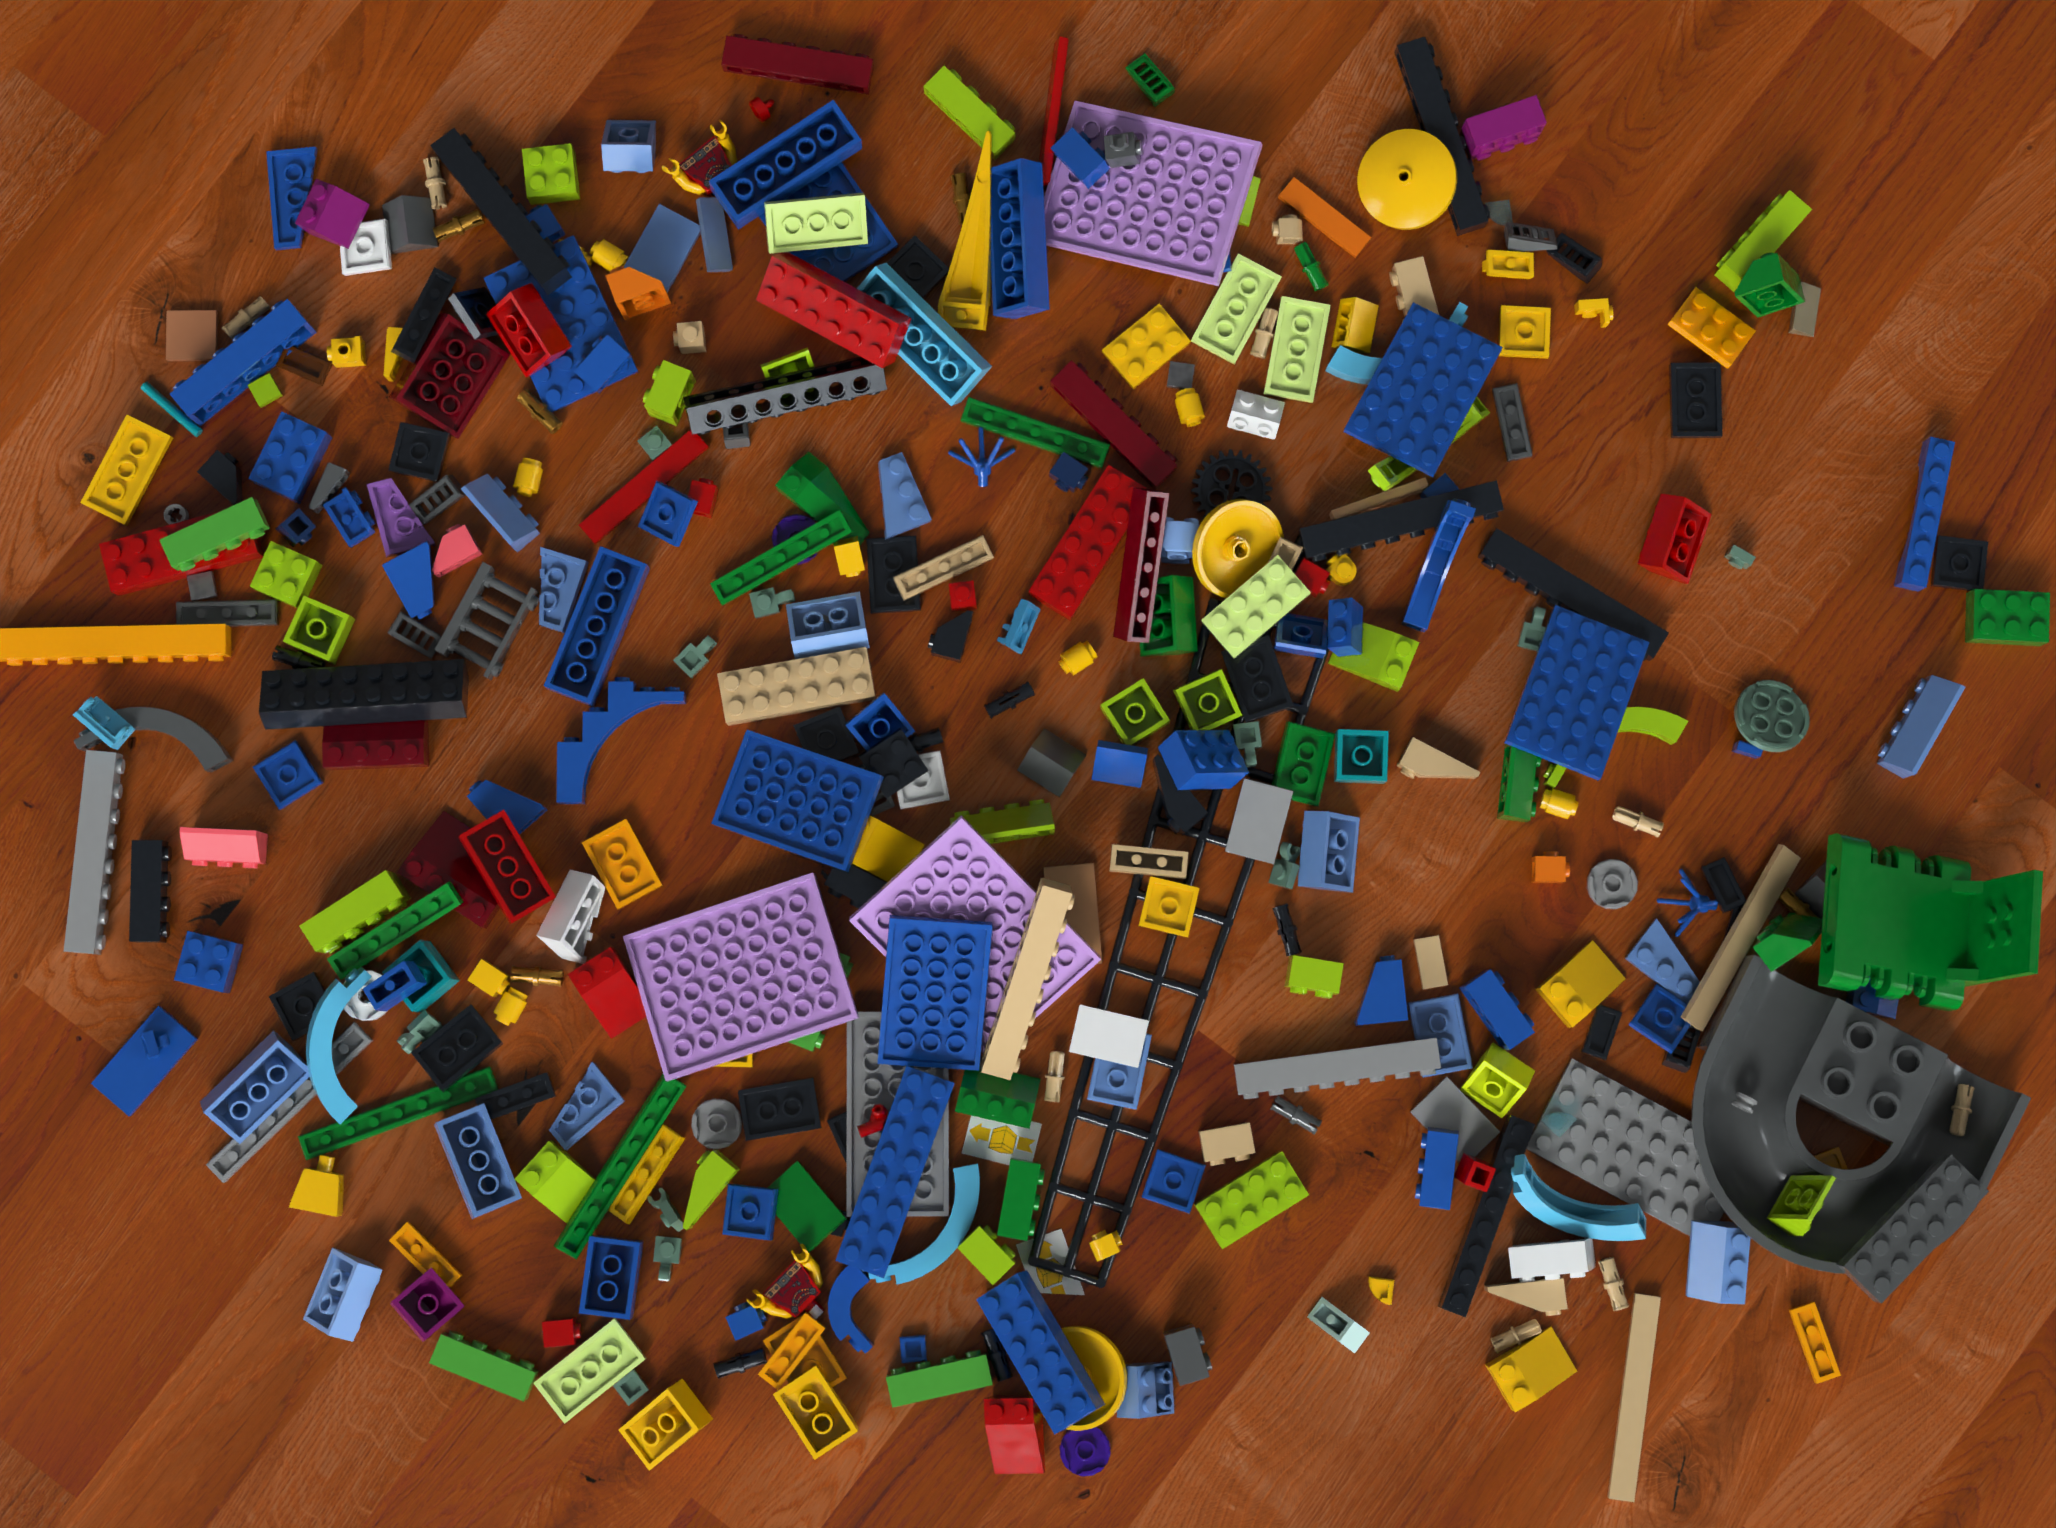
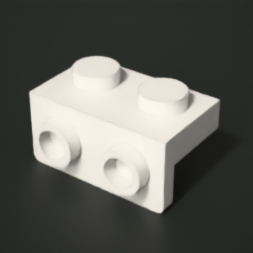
M1237 389L1227 427L1274 440L1285 402Z

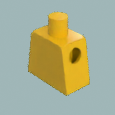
M320 1155L317 1169L304 1168L291 1199L290 1208L335 1217L342 1216L344 1174L332 1172L335 1157Z

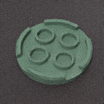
M1761 680L1748 686L1739 695L1734 707V718L1740 733L1749 743L1768 752H1783L1795 747L1805 737L1810 723L1807 705L1803 704L1801 699L1792 691L1793 688L1782 682Z

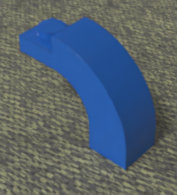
M847 1266L836 1278L831 1288L828 1300L829 1320L833 1331L840 1341L849 1335L851 1337L849 1343L857 1352L862 1350L866 1354L874 1344L854 1322L851 1314V1303L855 1294L871 1279H869L865 1271Z

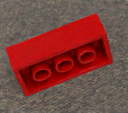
M505 810L500 811L458 836L509 924L514 923L556 898Z

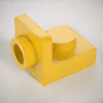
M1608 298L1578 300L1574 305L1575 315L1582 314L1583 318H1593L1600 313L1601 328L1607 327L1610 320H1613V307L1609 305Z

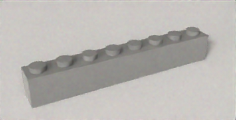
M86 750L64 952L101 955V950H104L106 945V936L103 935L104 925L107 924L109 918L106 904L107 899L111 897L112 891L109 877L114 871L112 850L117 845V835L114 832L115 824H118L120 819V810L117 809L118 799H121L123 793L120 778L121 774L125 771V759H123L122 754L117 752Z
M1437 1038L1234 1065L1238 1095H1243L1244 1099L1259 1098L1258 1093L1266 1091L1269 1092V1096L1284 1094V1089L1294 1088V1093L1309 1091V1086L1318 1084L1319 1089L1334 1088V1082L1344 1081L1345 1086L1360 1084L1359 1079L1369 1078L1370 1083L1385 1081L1386 1075L1395 1074V1079L1409 1078L1410 1072L1420 1071L1421 1076L1436 1074L1435 1069L1441 1068Z

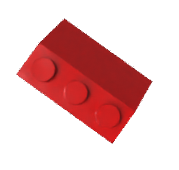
M532 283L510 291L486 314L526 378L561 357L572 347Z
M1661 494L1637 564L1652 573L1689 584L1712 514L1686 497Z

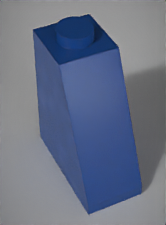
M426 541L382 564L411 618L417 616L418 619H421L431 614L430 608L435 606L431 544L429 541Z
M481 780L477 781L470 787L469 791L471 793L467 795L468 799L486 819L505 810L519 835L548 810L544 805L488 780L483 782Z
M1395 955L1379 957L1380 962L1373 963L1355 1018V1026L1408 1020L1402 959L1395 960Z

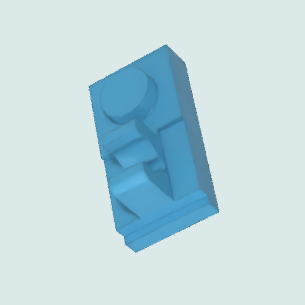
M1021 599L1014 611L1012 624H1004L1002 627L1008 631L1006 638L998 637L997 641L1022 655L1041 609L1030 601Z

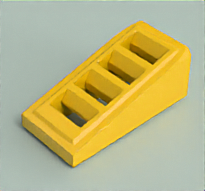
M388 327L384 376L391 382H394L402 361V357L391 351L403 328Z

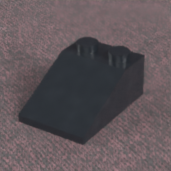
M1157 755L1154 757L1152 764L1165 815L1168 819L1166 824L1175 834L1179 832L1183 836L1202 820L1208 812L1189 790L1177 789L1165 762Z

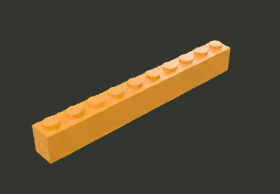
M227 624L0 628V662H7V665L12 666L23 665V661H32L33 665H48V661L57 660V664L69 665L73 664V660H82L83 664H98V660L108 659V663L119 664L123 663V659H133L134 663H148V659L158 658V662H173V658H183L184 662H198L199 657H208V661H224V657H231V627Z

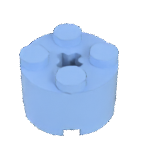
M1166 517L1161 562L1168 564L1189 563V559L1192 558L1194 538L1200 526L1198 519L1187 518L1184 521H1174L1173 518Z

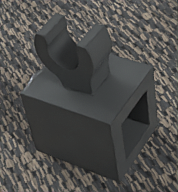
M1134 132L1104 136L1105 159L1111 168L1140 164V155H1143V144L1141 139L1138 140Z

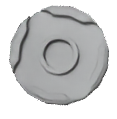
M1608 859L1597 863L1590 870L1586 888L1590 898L1596 905L1605 909H1618L1631 902L1637 892L1638 880L1634 870L1625 862L1617 859Z
M714 1098L703 1102L697 1107L692 1116L691 1127L695 1138L707 1148L721 1149L730 1146L737 1140L742 1130L743 1121L740 1111L733 1103L725 1099Z

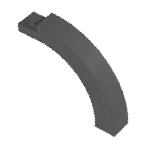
M128 707L114 710L136 729L135 731H158L177 738L196 755L207 772L212 773L233 761L228 751L214 735L198 723L184 716L151 707ZM89 729L80 732V737L73 740L77 748L82 751L89 750L103 742Z

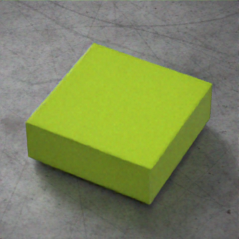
M270 373L248 384L250 391L261 408L283 396Z

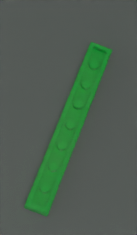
M489 1066L463 1076L444 1093L438 1086H434L349 1117L341 1124L336 1122L300 1135L298 1139L305 1159L310 1160L474 1100L477 1097L499 1090L492 1067Z
M662 1074L553 1245L555 1248L577 1260L589 1241V1236L598 1227L685 1090L686 1085L677 1079L665 1081L664 1074Z

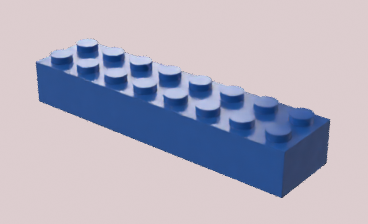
M906 1066L835 1261L881 1278L885 1277L955 1083Z

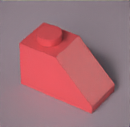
M457 524L447 530L448 534L442 536L432 568L434 575L438 578L483 555L465 524L462 526Z

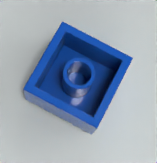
M187 931L174 980L222 993H230L244 944Z

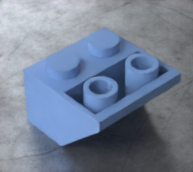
M1172 1362L1125 1364L1127 1370V1389L1124 1400L1117 1410V1418L1141 1419L1173 1414Z

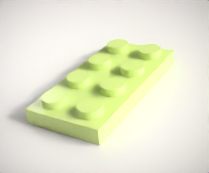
M864 193L764 202L769 254L868 244Z
M1240 254L1236 256L1231 266L1232 271L1227 273L1191 339V342L1234 365L1282 276Z
M1286 296L1281 297L1264 389L1265 395L1313 403L1331 305Z
M1277 555L1206 615L1201 622L1235 659L1309 596L1311 592Z
M614 1318L533 1384L565 1424L643 1362L646 1357L617 1319Z

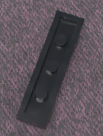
M434 267L391 351L392 353L414 364L457 280L456 278Z

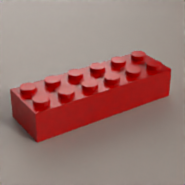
M781 252L771 257L756 299L760 303L881 368L896 361L912 319L789 252Z
M1108 464L1029 589L1028 595L1071 621L1127 533L1133 487L1147 488Z
M218 512L99 544L110 591L118 596L181 580L189 575L214 571L262 558L264 554L260 538H248L241 541V546L232 550L226 548L218 552L219 555L216 558L208 561L200 560L195 563L196 566L183 572L171 567L160 539Z

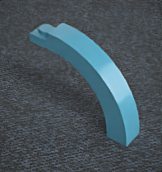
M1459 302L1449 320L1462 327L1468 318V315L1464 314L1468 306ZM1340 345L1325 371L1350 382L1368 385L1383 358L1364 356Z
M362 967L358 970L356 968L353 969L345 977L346 983L344 985L336 978L329 985L313 1012L307 1033L306 1060L310 1080L319 1100L339 1124L358 1105L346 1094L337 1079L332 1061V1038L342 1010L349 1000L372 977Z
M1525 1154L1515 1156L1514 1167L1511 1168V1175L1514 1181L1513 1194L1519 1203L1539 1220L1564 1232L1591 1239L1607 1241L1646 1239L1647 1219L1638 1203L1610 1206L1590 1204L1569 1198L1545 1184L1537 1176Z
M978 1163L953 1168L955 1179L954 1204L949 1220L937 1239L917 1255L889 1264L884 1278L868 1273L869 1279H876V1283L890 1281V1275H895L897 1285L912 1281L934 1270L957 1249L971 1226L978 1205L980 1193Z

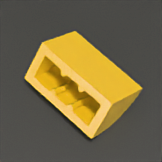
M1358 297L1340 299L1331 347L1338 349L1341 345L1355 353H1370L1379 305Z

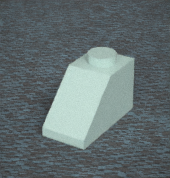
M1321 1297L1307 1316V1318L1353 1353L1358 1350L1370 1333L1323 1297Z

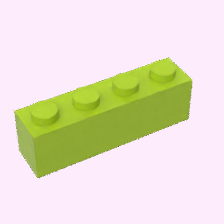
M943 66L923 86L924 94L981 148H983L986 132L990 131L992 134L991 157L996 160L1015 141L1014 126L1006 119L1002 121L996 115L997 110L990 103L984 104L978 98L980 96L979 93L972 86L966 87L961 82V76L954 69L949 70Z

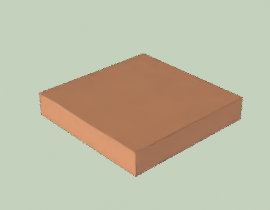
M167 311L166 360H212L213 354L218 351V311Z

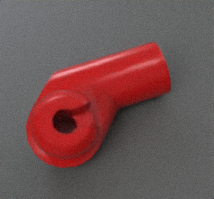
M874 1105L869 1122L857 1126L861 1138L881 1131L884 1128L888 1117V1110L884 1105Z

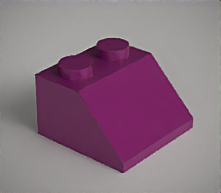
M316 179L295 224L310 235L349 249L370 204L337 186Z
M432 1267L390 1302V1305L422 1342L464 1307L463 1303Z

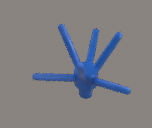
M980 427L978 429L979 459L974 457L962 438L959 439V443L969 459L952 450H949L948 454L973 467L974 474L978 476V486L985 487L988 486V475L991 474V467L1013 454L1016 449L1011 448L995 458L1004 440L1003 437H1000L989 458H985L984 431Z
M1679 869V873L1682 876L1680 881L1693 894L1690 900L1664 898L1656 900L1657 903L1686 905L1690 907L1691 911L1678 919V922L1682 923V925L1675 932L1676 937L1680 936L1698 912L1706 913L1708 910H1716L1718 907L1717 900H1710L1708 896L1700 895L1683 869Z

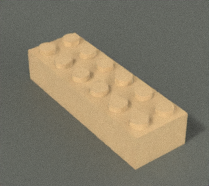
M867 647L717 673L725 722L728 726L876 699Z

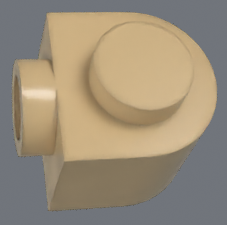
M1284 215L1278 221H1272V236H1276V244H1296L1302 242V220L1298 219L1296 215Z

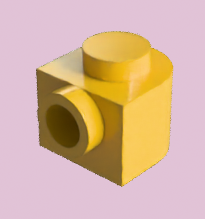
M1336 554L1326 563L1329 566L1326 569L1330 573L1328 577L1336 585H1348L1356 575V566L1347 555L1340 557Z
M1103 1230L1091 1236L1093 1241L1089 1242V1245L1097 1262L1121 1251L1119 1246L1123 1245L1117 1230L1109 1234L1106 1233V1230Z

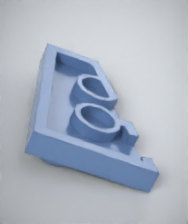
M901 452L880 460L878 468L883 501L882 511L885 523V539L931 522V516L903 453Z
M540 547V556L542 558L540 569L539 625L565 633L589 562Z
M1657 918L1654 919L1625 957L1628 962L1650 979L1687 1004L1700 983Z
M591 1062L582 1081H579L572 1097L564 1105L549 1129L564 1150L572 1147L625 1102L624 1098L594 1062Z

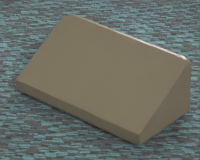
M1801 282L1805 302L1792 306L1788 333L1814 337L1821 288Z

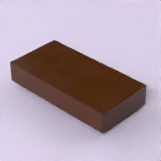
M295 346L283 349L276 364L279 368L323 386L333 365L331 362Z

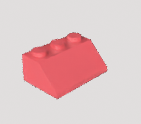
M180 827L184 859L192 861L193 866H207L208 862H217V867H233V863H243L242 868L257 869L258 864H266L268 834L256 830Z

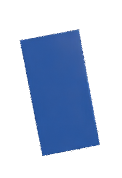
M158 1006L91 1084L126 1115L132 1116L198 1038L164 1008ZM153 1030L155 1038L167 1034L169 1046L159 1048L160 1055L157 1058L147 1060L140 1037L141 1034Z

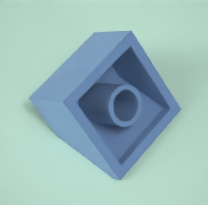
M606 120L601 143L603 171L614 173L623 171L646 173L653 171L656 152V121Z

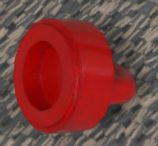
M755 97L749 102V106L760 122H764L771 117L768 109L774 105L775 101L768 99L763 102L759 97Z

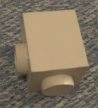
M702 321L677 323V331H673L674 346H679L682 354L707 352L705 329Z

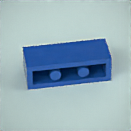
M1428 1127V1133H1422L1421 1148L1426 1150L1425 1159L1419 1158L1418 1173L1423 1174L1422 1184H1416L1415 1199H1420L1419 1206L1450 1210L1459 1136L1458 1130Z

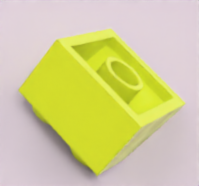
M1492 1043L1481 1056L1460 1088V1091L1500 1118H1503L1527 1090L1535 1070L1495 1043Z

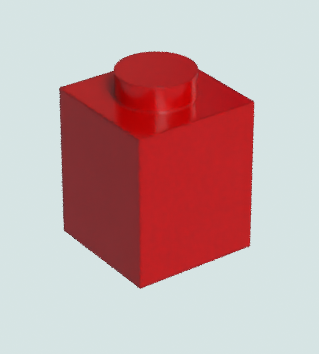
M699 478V481L692 480L688 496L698 501L693 513L694 515L712 518L719 491L717 485H713L714 481L705 478Z
M1305 558L1295 573L1311 592L1310 595L1315 598L1319 592L1324 594L1331 582L1327 579L1330 574L1328 571Z
M973 580L948 583L952 612L977 609Z
M1463 1153L1454 1177L1465 1185L1487 1192L1496 1168L1482 1159Z
M576 1317L542 1321L544 1348L575 1345L578 1343V1338H581V1324L576 1323Z

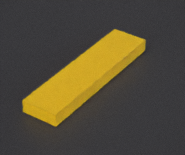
M663 1124L608 1211L630 1225L685 1138Z

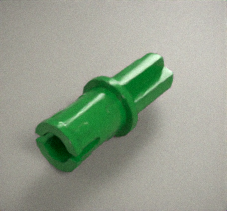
M1308 243L1298 244L1294 251L1303 267L1302 272H1306L1315 292L1325 288L1329 284L1319 267L1320 261H1316Z

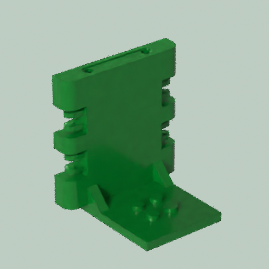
M1839 833L1828 835L1818 986L1852 991L1860 986L1865 987L1869 983V979H1871V987L1876 989L1875 997L1895 1000L1902 998L1904 995H1909L1913 990L1914 995L1919 997V1006L1952 1011L1959 1009L1962 1005L1964 988L1966 986L2038 974L2043 871L2031 870L1986 881H1971V866L1967 861L1933 855L1925 858L1922 865H1920L1921 860L1915 856L1912 849L1893 845L1882 849L1878 856L1877 848L1871 846L1870 841L1867 839Z

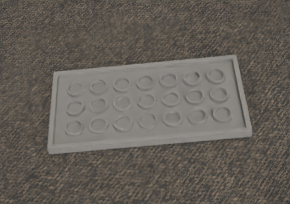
M858 1012V1019L847 1022L846 1217L852 1216L883 1131L882 1129L861 1138L857 1126L869 1122L872 1108L876 1104L884 1105L889 1115L906 1066L877 1064L881 1012ZM909 1066L949 1081V1069ZM949 1101L907 1216H949Z
M1571 1058L1532 1132L1527 1150L1628 1204L1638 1203L1643 1212L1690 1236L1691 1220L1719 1221L1724 1210L1709 1188L1700 1167L1694 1145L1692 1122Z

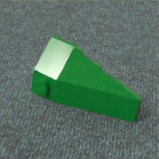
M807 452L795 462L775 485L782 495L816 522L841 510L853 533L842 539L858 536L859 545H861L870 534L830 469L810 452Z

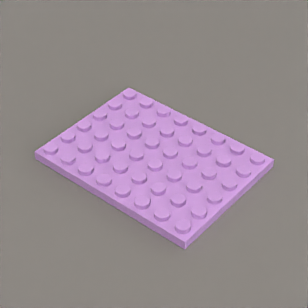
M1074 101L1064 135L1072 127L1078 133L1083 131L1092 141L1089 145L1094 150L1099 147L1105 153L1104 136L1134 132L1138 140L1141 139L1143 155H1140V164L1116 168L1110 167L1089 189L1057 157L1051 173V180L1048 183L1044 196L1046 246L1219 286L1263 146L1260 141Z
M961 815L849 917V921L885 957L889 915L992 922L981 1052L984 1053L1037 891ZM1068 923L1064 933H1059L1057 942H1059L1056 957H1051L1049 963L1051 973L1049 979L1043 981L1041 987L1044 989L1043 997L1040 1004L1036 1003L1033 1011L1036 1012V1017L1101 960L1100 955Z
M813 872L623 936L665 1081H671L859 1018L817 878Z

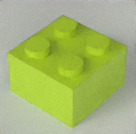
M571 143L522 149L526 194L531 205L580 200L576 154Z
M663 360L661 366L657 365L654 370L652 379L655 381L652 388H648L644 394V407L651 417L678 426L685 409L683 397L691 395L696 380L691 370Z
M270 541L250 587L298 609L303 596H309L323 565L314 559Z
M303 596L283 642L335 665L356 619L335 608Z
M1222 669L1215 670L1173 689L1190 730H1211L1242 716Z
M1144 678L1100 705V709L1122 744L1134 746L1170 723V719Z
M1292 955L1288 960L1284 987H1290L1291 993L1305 995L1308 990L1314 991L1315 997L1330 999L1332 995L1339 994L1344 963Z
M979 1224L957 1248L994 1285L1015 1264L1013 1259L1015 1253L1006 1243L1001 1246L995 1240L997 1234L988 1225L983 1227Z

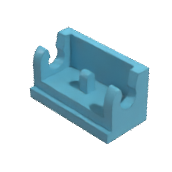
M98 696L88 698L73 714L75 718L110 748L116 750L136 730Z

